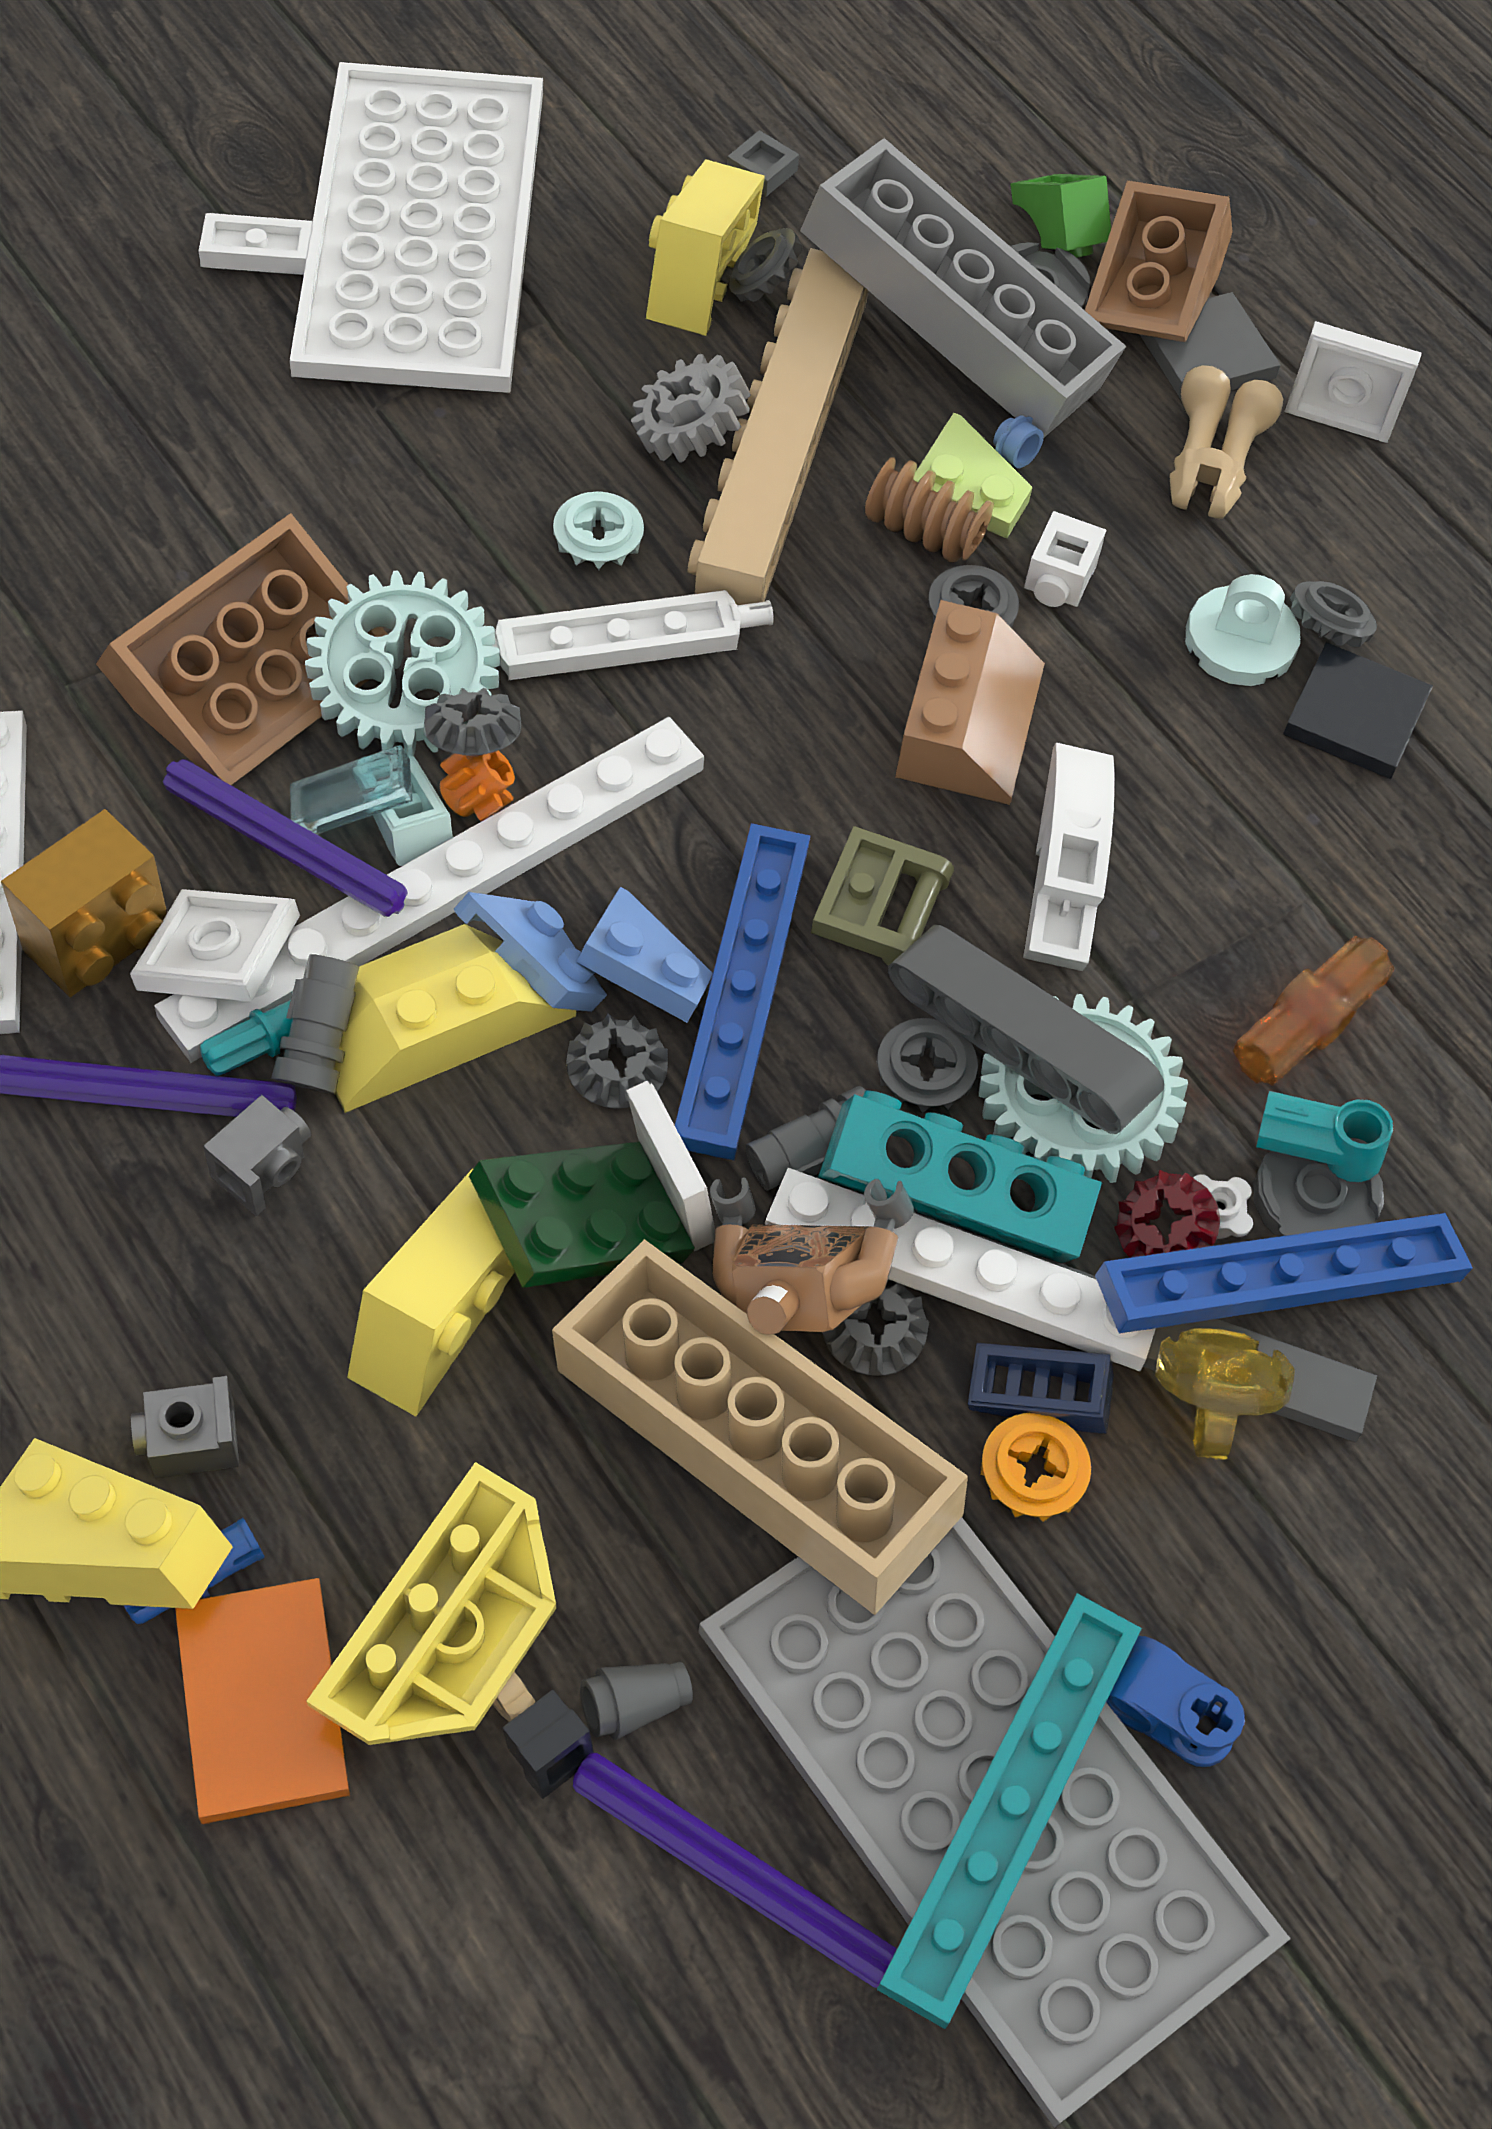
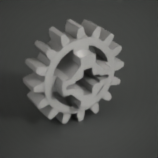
M698 354L693 364L686 366L684 361L680 359L676 361L675 371L668 374L666 371L660 370L657 373L658 380L654 385H644L642 387L646 399L633 403L632 407L637 415L631 419V422L649 454L655 451L659 459L665 461L674 453L677 460L683 462L688 456L689 451L696 450L697 454L702 457L706 454V445L712 442L719 446L725 444L723 436L727 430L738 431L741 428L736 416L749 413L750 408L745 400L751 394L734 362L726 364L721 355H716L707 363L704 355Z

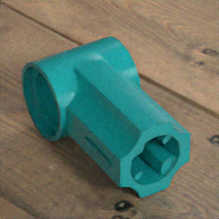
M1269 1091L1256 1147L1327 1163L1329 1169L1337 1177L1349 1182H1363L1370 1180L1380 1171L1393 1133V1120L1387 1110L1380 1104L1370 1100L1357 1099L1338 1107ZM1350 1138L1363 1140L1367 1144L1357 1143L1355 1141H1352Z

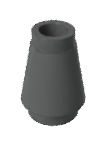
M678 1661L671 1664L661 1663L597 1668L594 1677L581 1681L580 1697L583 1713L593 1736L597 1738L609 1734L612 1739L617 1740L679 1709V1707L691 1704L693 1690L685 1665Z

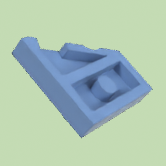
M468 892L454 908L458 917L466 924L472 920L485 922L504 940L495 952L513 970L519 972L552 1008L592 1012L607 996L595 978V972L576 962L581 952L574 947L562 929L564 926L563 920L550 905L542 901L534 902Z

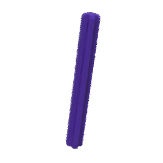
M182 759L178 763L171 762L166 767L167 775L163 780V784L169 792L384 917H389L393 913L399 914L404 908V900L408 892L402 883L186 759Z
M0 1055V1094L237 1117L261 1095L279 1110L288 1107L295 1112L296 1090L295 1086L290 1083Z
M591 1753L584 1759L573 1778V1788L576 1792L872 1987L878 1988L897 1950L894 1946L600 1754Z

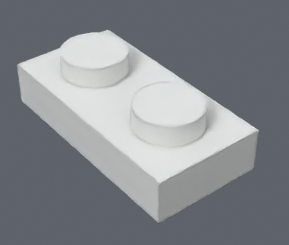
M206 213L199 246L201 267L304 275L313 221Z

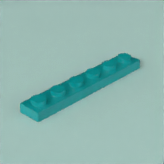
M1076 1594L877 1988L878 1991L946 2029L1142 1629L1141 1627L1080 1594Z

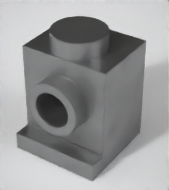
M261 1095L203 1146L210 1177L255 1216H258L266 1208L263 1194L272 1186L280 1187L288 1182L300 1167L301 1160L304 1158L302 1144L311 1136L310 1129L304 1120L292 1109L284 1107L279 1110Z
M227 1376L214 1377L212 1384L143 1392L145 1412L131 1414L132 1440L136 1456L147 1454L155 1478L239 1467L234 1401ZM191 1421L187 1426L182 1428H175L169 1425L174 1423Z

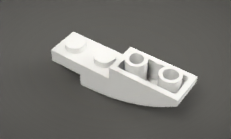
M1055 743L1053 747L1036 855L1040 857L1023 956L1025 959L1083 971L1089 963L1097 906L1104 899L1114 812L1113 755Z

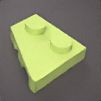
M956 413L952 414L914 476V480L918 482L928 470L935 472L936 478L933 490L936 492L948 480H951L955 483L952 500L956 502L967 490L974 492L972 510L975 512L987 500L993 502V512L987 530L1004 538H1008L1028 505L1032 486L961 415Z

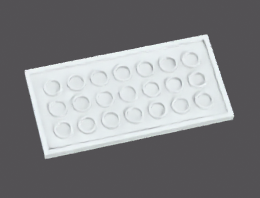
M339 62L290 355L291 377L510 393L543 98V78Z

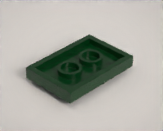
M640 1141L480 1160L469 1174V1178L522 1288L609 1275L644 1239L678 1264L683 1263L695 1249Z

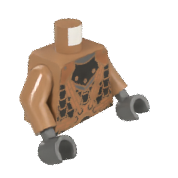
M744 1177L741 1180V1192L730 1199H725L720 1179H716L712 1183L710 1195L717 1217L723 1223L722 1226L715 1229L713 1278L715 1284L725 1299L747 1314L749 1323L755 1330L767 1335L777 1334L780 1331L825 1332L833 1330L861 1305L877 1299L885 1289L899 1238L893 1230L905 1225L911 1219L914 1212L913 1204L902 1181L897 1182L894 1194L887 1199L886 1191L880 1180L874 1179L869 1182L864 1192L865 1200L875 1218L873 1227L752 1224L749 1229H746L742 1225L749 1222L756 1211L755 1202L746 1178Z

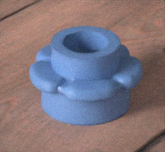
M1020 415L1015 419L1009 418L999 426L994 436L995 450L1016 468H1023L1035 458L1043 443V432L1032 424L1033 418L1030 416Z

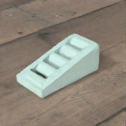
M405 748L390 752L388 755H379L352 764L354 775L384 841L399 866L411 862L453 838L449 812L415 757L408 755ZM403 775H406V777H407V778H404V779H401V780H397V781H394V782H390V783H387V784H383V785H380V786H379V784H378V783H382V782H385V781H388V780H391V779H394V778H397V777H400V776H403Z

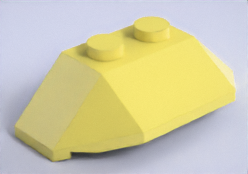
M463 924L359 966L354 992H356L347 1030L343 1032L339 1048L345 1052L343 1063H336L334 1070L340 1072L335 1094L344 1112H349L576 1017V1010L552 1008L519 972L513 970L495 952L504 941Z
M475 1462L307 1699V1705L368 1745L475 1730L556 1609L553 1585L535 1498Z

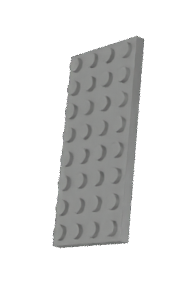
M962 1517L876 1615L872 1614L798 1556L699 1624L698 1630L700 1636L908 1925L915 1915L1055 1637ZM1105 1703L961 1999L1055 2128L1290 1940V1937L1110 1706Z

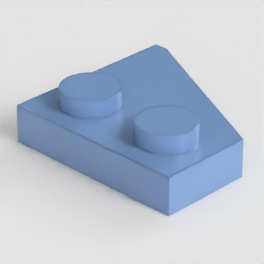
M622 887L617 891L576 961L580 965L686 1023L689 1021L713 976V973L629 891Z

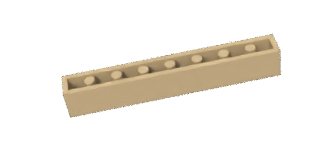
M810 248L803 269L794 268L787 294V300H791L790 306L781 304L776 318L774 337H778L777 342L768 341L764 349L760 374L764 375L763 381L754 379L750 388L751 396L747 400L750 408L749 413L751 414L748 420L739 419L738 422L741 428L735 431L732 451L736 452L734 460L725 458L720 471L718 491L722 492L719 500L710 499L703 523V532H707L705 541L695 540L691 550L688 573L696 575L695 594L726 590L737 605L765 602L867 303L868 290L821 250Z

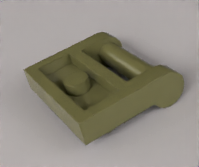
M853 826L813 919L811 933L881 957L889 966L922 936L939 891L948 887L954 873V867L950 861L940 855ZM904 873L915 877L917 884L898 930L895 932L880 927L901 874Z

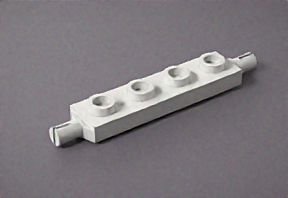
M723 590L498 620L495 631V644L492 646L499 648L500 666L508 675L509 680L736 650L740 628L773 625V609L770 600L737 605L729 593Z

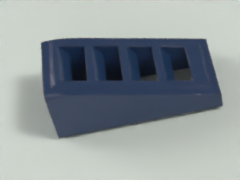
M977 1343L968 1399L969 1410L1008 1418L1024 1413H1035L1055 1417L1068 1424L1075 1431L1107 1434L1114 1380L1111 1355ZM997 1365L1009 1367L1005 1394L993 1393ZM1024 1371L1035 1372L1032 1397L1021 1396ZM1051 1376L1063 1378L1060 1399L1048 1398ZM1078 1381L1090 1383L1088 1402L1076 1401Z

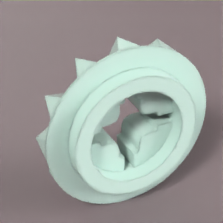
M587 492L572 497L558 509L553 523V535L557 539L559 552L570 553L576 565L585 560L592 561L598 570L607 561H613L622 566L626 555L637 554L644 533L643 519L637 508L628 500L607 492ZM595 520H601V527H604L605 535L602 540L593 538L592 531L593 527H595Z

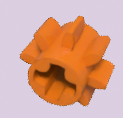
M500 751L476 756L453 753L440 764L448 774L440 781L441 795L447 805L460 816L468 817L475 812L477 818L480 821H484L514 799L506 789L514 783V771L509 761Z

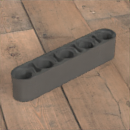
M933 925L888 966V973L893 984L911 1003L1107 1133L1118 1134L1164 1090L1165 1084L1159 1070L1141 1052L941 925Z

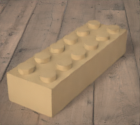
M645 1239L552 1329L557 1369L561 1374L874 1615L964 1514L968 1480L966 1474L775 1334L767 1335L755 1330L749 1323L745 1312Z

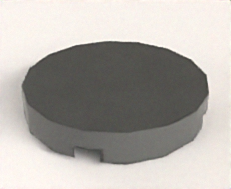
M1270 1151L1264 1156L1253 1180L1256 1209L1264 1225L1277 1237L1376 1223L1384 1205L1383 1181L1379 1173L1370 1180L1349 1182L1337 1177L1329 1169L1327 1163Z

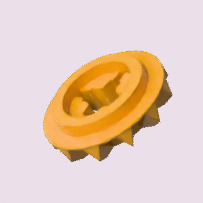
M1024 1413L1006 1419L991 1432L983 1448L980 1475H983L986 1479L992 1500H1000L1012 1510L1014 1517L1029 1515L1039 1517L1044 1522L1051 1516L1064 1511L1069 1513L1081 1499L1090 1481L1091 1462L1083 1440L1068 1424L1055 1417ZM1040 1446L1046 1448L1043 1456L1046 1459L1044 1469L1048 1473L1053 1474V1477L1041 1475L1037 1483H1032L1031 1488L1025 1486L1026 1479L1024 1476L1026 1468L1022 1464L1017 1463V1459L1028 1462L1033 1454L1037 1455Z

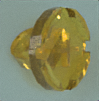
M1189 1329L1188 1331L1180 1332L1177 1342L1171 1340L1170 1337L1161 1342L1155 1375L1166 1390L1179 1399L1197 1406L1194 1421V1450L1197 1457L1227 1459L1238 1415L1258 1416L1276 1412L1289 1403L1295 1369L1283 1353L1274 1349L1271 1358L1267 1354L1258 1351L1259 1341L1252 1339L1253 1337L1222 1329Z

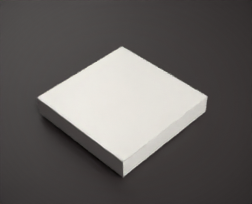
M1315 321L1285 412L1388 443L1417 369L1421 352Z
M182 889L130 973L136 990L252 1002L300 916L295 899Z
M647 1080L626 1090L638 1140L695 1247L694 1252L714 1243L715 1227L707 1187L652 1083L649 1084Z

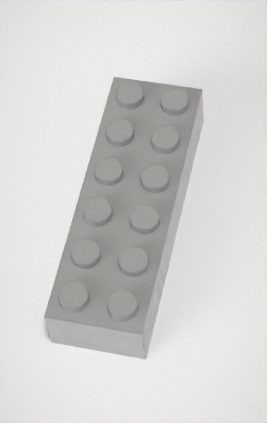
M885 138L819 186L800 232L1013 417L1016 418L1020 415L1032 417V424L1042 430L1044 438L1101 388L1126 348L1120 340Z

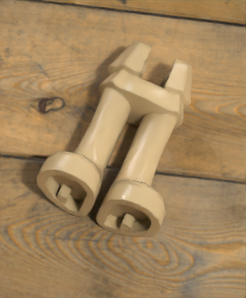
M1202 365L1187 372L1181 386V401L1190 421L1185 446L1182 453L1174 460L1175 471L1170 473L1171 500L1173 506L1186 510L1190 497L1194 495L1198 481L1213 485L1208 516L1222 519L1241 496L1239 487L1246 480L1244 464L1250 445L1255 436L1264 432L1276 422L1282 410L1283 397L1280 390L1267 381L1252 380L1244 383L1237 390L1232 403L1222 450L1211 448L1217 427L1228 402L1231 387L1230 380L1223 371L1213 366Z

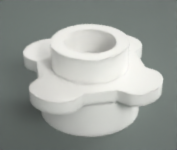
M1196 1175L1193 1177L1208 1188L1216 1202L1220 1201L1225 1204L1226 1209H1219L1220 1228L1217 1239H1223L1231 1235L1235 1237L1247 1235L1253 1226V1219L1247 1214V1200L1252 1193L1250 1185L1239 1177H1233L1229 1181L1211 1180L1206 1175Z

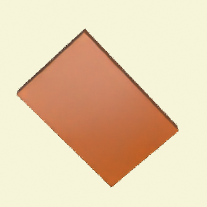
M315 1578L199 1599L194 1609L175 1608L198 1815L201 1824L350 1796L341 1727L309 1707L306 1702L332 1665L320 1579Z

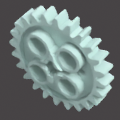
M393 571L390 586L384 587L374 574L370 575V591L364 594L358 588L349 584L347 586L349 603L345 605L331 598L328 601V606L332 619L316 617L314 623L316 634L319 637L307 638L308 654L313 657L305 661L307 678L313 679L309 683L312 699L323 700L320 703V708L324 720L338 717L336 724L338 734L341 737L349 734L354 729H358V743L362 749L367 747L374 738L381 739L383 755H388L391 752L395 742H403L406 753L413 757L416 750V741L421 740L425 741L433 753L437 752L438 747L433 745L425 736L424 720L425 707L437 703L438 697L431 700H421L414 695L423 689L438 691L440 695L449 694L455 696L459 694L461 688L468 692H478L486 688L491 696V692L488 689L498 688L499 671L494 668L500 666L499 648L492 646L495 644L494 627L483 626L484 609L482 607L467 610L468 593L465 590L451 598L447 597V580L443 578L432 589L425 588L423 572L417 573L411 585H404L399 571ZM414 618L417 621L410 639L412 657L407 658L405 662L400 705L397 708H390L389 706L397 686L395 669L400 667L403 658L406 624L409 619ZM376 627H386L392 630L388 635L382 637H374L367 634ZM434 637H444L451 641L442 647H433L426 644L429 639ZM365 679H374L381 682L377 688L371 690H362L355 687L358 682Z
M1077 994L1072 1009L1146 1056L1162 1075L1165 1084L1164 1090L1121 1132L1110 1134L1102 1129L1090 1127L1086 1124L1090 1121L991 1055L984 1054L981 1069L983 1076H981L979 1097L985 1098L982 1115L984 1119L996 1120L993 1135L1006 1138L1013 1137V1140L1024 1145L1022 1154L1030 1152L1034 1155L1035 1159L1044 1162L1047 1161L1049 1156L1074 1161L1085 1167L1083 1176L1092 1178L1094 1170L1101 1169L1109 1182L1114 1183L1117 1179L1120 1164H1123L1129 1171L1137 1175L1141 1171L1144 1156L1158 1161L1161 1157L1164 1142L1173 1143L1178 1123L1182 1122L1187 1104L1183 1100L1188 1080L1179 1077L1183 1064L1182 1057H1167L1172 1039L1169 1036L1151 1039L1155 1021L1148 1019L1136 1026L1130 1022L1133 1007L1128 1005L1118 1015L1109 1013L1108 998L1103 997L1096 1009H1087L1083 995ZM1040 1094L1047 1096L1050 1100L1040 1101L1032 1098L1030 1095Z

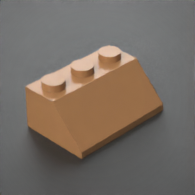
M940 600L903 735L896 778L1010 805L1045 663L997 613Z

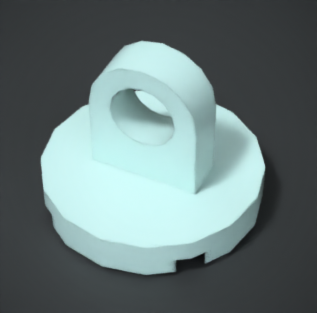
M1250 574L1236 578L1230 586L1214 588L1198 599L1190 612L1186 624L1185 643L1190 654L1193 649L1195 655L1200 659L1199 666L1209 675L1229 684L1254 686L1264 684L1266 678L1274 677L1277 674L1278 678L1287 672L1300 646V626L1290 608L1284 604L1285 594L1282 588L1272 579Z

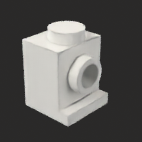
M1053 511L1031 558L1024 588L1034 591L1035 597L1047 606L1058 607L1067 603L1077 607L1088 581L1096 569L1106 529ZM1059 539L1085 548V551L1081 554L1056 545L1057 540Z

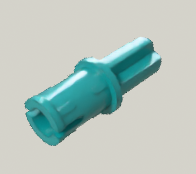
M291 1000L264 1013L259 1009H255L249 1013V1020L203 1041L200 1045V1052L207 1068L215 1076H221L266 1053L271 1057L280 1054L279 1045L281 1037L289 1036L292 1020L286 1018Z

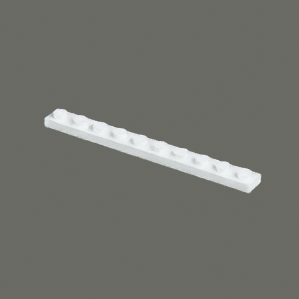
M667 717L387 874L389 877L402 883L408 892L404 900V908L399 914L393 913L389 917H384L348 896L293 927L252 1002L173 994L154 1005L157 1018L189 1062L192 1063L202 1057L200 1045L203 1041L249 1020V1013L255 1009H259L264 1013L291 1000L296 979H303L310 954L340 959L357 966L369 962L453 914L456 905L468 892L487 894L701 772L704 766V755L670 717Z

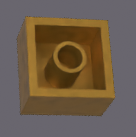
M106 809L1 880L23 951L70 998L84 987L101 982L111 972L113 966L137 949L146 948L167 914L154 855Z

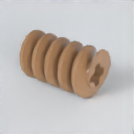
M895 457L889 458L869 491L865 504L867 518L873 522H880L885 519L886 528L892 532H899L904 529L905 538L911 542H918L923 539L925 549L930 552H937L943 548L942 554L944 559L949 562H956L961 558L966 561L979 546L986 533L994 503L987 500L975 512L972 510L974 492L967 490L956 502L952 500L955 483L951 480H948L936 492L933 490L936 478L935 472L928 470L917 482L914 480L917 468L916 462L909 460L898 472L895 470Z

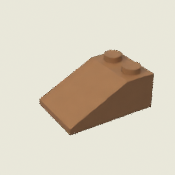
M1127 180L1085 311L1104 328L1186 342L1218 279L1231 239L1230 198Z

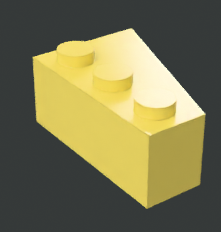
M706 159L693 176L687 175L678 196H671L664 215H657L652 224L649 247L656 249L646 319L701 335H707L712 321L713 300L722 302L727 291V284L721 283L720 279L727 266L734 267L737 259L746 249L757 225L765 179L764 175Z

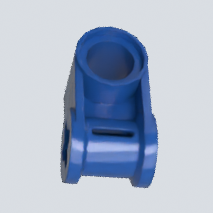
M1146 1636L1137 1637L1106 1701L1124 1725L1144 1733L1185 1762L1196 1767H1210L1220 1763L1229 1754L1233 1742L1240 1736L1245 1723L1244 1709L1238 1697L1232 1691L1187 1664L1177 1653L1164 1644ZM1220 1702L1222 1707L1220 1708L1215 1703ZM1204 1715L1216 1722L1214 1729L1209 1735L1201 1733L1196 1728ZM1191 1743L1198 1747L1196 1749L1192 1748Z

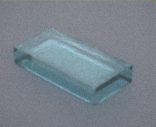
M399 745L291 783V820L317 835L412 802L409 757L402 746Z

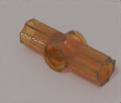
M1354 936L1314 973L1310 969L1301 972L1281 993L1273 1005V1009L1256 1022L1237 1041L1233 1053L1240 1062L1241 1070L1254 1082H1265L1273 1086L1315 1047L1321 1051L1329 1046L1351 1022L1357 1009L1390 979L1395 967L1389 960L1388 950L1372 937L1363 939Z

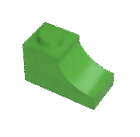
M1052 174L1011 183L1012 202L1014 205L1023 208L1034 221L1041 237L1042 248L1056 249L1058 247L1068 251L1075 257H1082L1093 254V245L1108 241L1111 221L1106 176Z

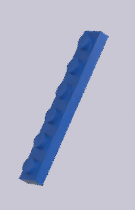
M751 823L675 1122V1128L688 1151L735 1160L807 858L810 835Z
M1446 1213L1104 1261L1095 1277L1117 1331L1121 1334L1460 1282L1473 1267Z

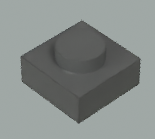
M760 130L727 156L728 166L765 176L762 195L765 197L798 171L799 154Z

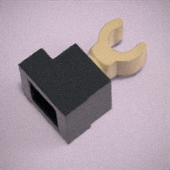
M514 1671L493 1702V1706L509 1722L502 1727L508 1750L523 1767L527 1781L539 1796L544 1799L574 1776L584 1759L589 1754L594 1753L590 1730L572 1709L569 1710L554 1690H551L535 1702Z

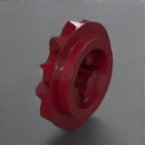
M1159 1170L1155 1177L1149 1178L1146 1181H1135L1134 1188L1127 1198L1118 1201L1119 1216L1118 1223L1114 1226L1123 1251L1129 1258L1210 1247L1216 1242L1220 1228V1214L1217 1203L1208 1188L1186 1172L1181 1175L1169 1174ZM1163 1200L1168 1202L1176 1215H1185L1182 1217V1220L1172 1223L1171 1233L1168 1234L1169 1244H1167L1157 1226L1146 1225L1150 1224V1220L1160 1217V1207H1163Z

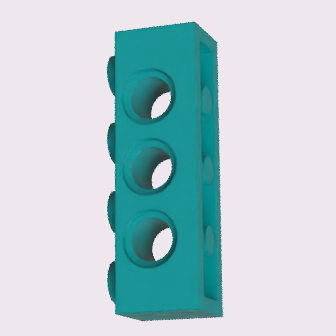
M864 1091L863 1097L854 1094L842 1104L818 1178L861 1193L865 1192L869 1182L879 1179L886 1191L887 1199L894 1194L897 1182L902 1181L915 1212L1059 1263L1080 1257L1102 1184L1100 1181L1083 1176L1085 1167L1081 1164L1055 1156H1049L1046 1162L1022 1154L1024 1145L1003 1136L989 1134L985 1140L962 1133L963 1124L945 1115L926 1113L923 1119L900 1110L902 1103L898 1099L880 1092ZM889 1136L902 1137L911 1145L914 1159L910 1168L898 1167L888 1158L886 1143ZM952 1158H961L971 1165L975 1180L970 1190L960 1189L951 1181L948 1174V1165ZM1014 1179L1025 1181L1033 1189L1035 1204L1031 1212L1022 1211L1013 1203L1010 1196V1187Z

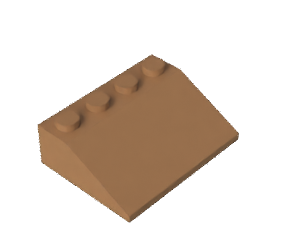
M290 513L112 641L96 665L139 716L196 766L232 786L322 717L320 703L323 700L312 699L309 683L313 679L307 678L305 661L313 657L308 654L306 642L307 638L319 637L316 634L314 623L316 617L332 619L328 606V601L331 598L345 605L349 603L348 584ZM376 627L367 633L374 637L388 635L383 627ZM365 679L358 682L355 685V687L360 688L370 679Z

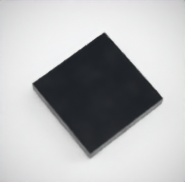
M1326 642L1283 735L1391 779L1433 685Z

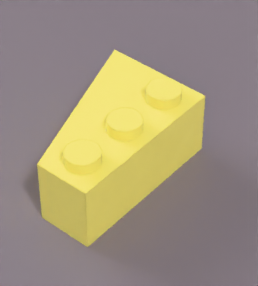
M472 1170L363 1290L347 1378L414 1416H417L486 1313L497 1303L505 1285L515 1272L469 1178Z
M36 1438L33 1439L0 1486V1599L9 1600L10 1594L43 1595L49 1602L69 1603L71 1596L105 1598L110 1605L194 1609L233 1548L200 1505Z

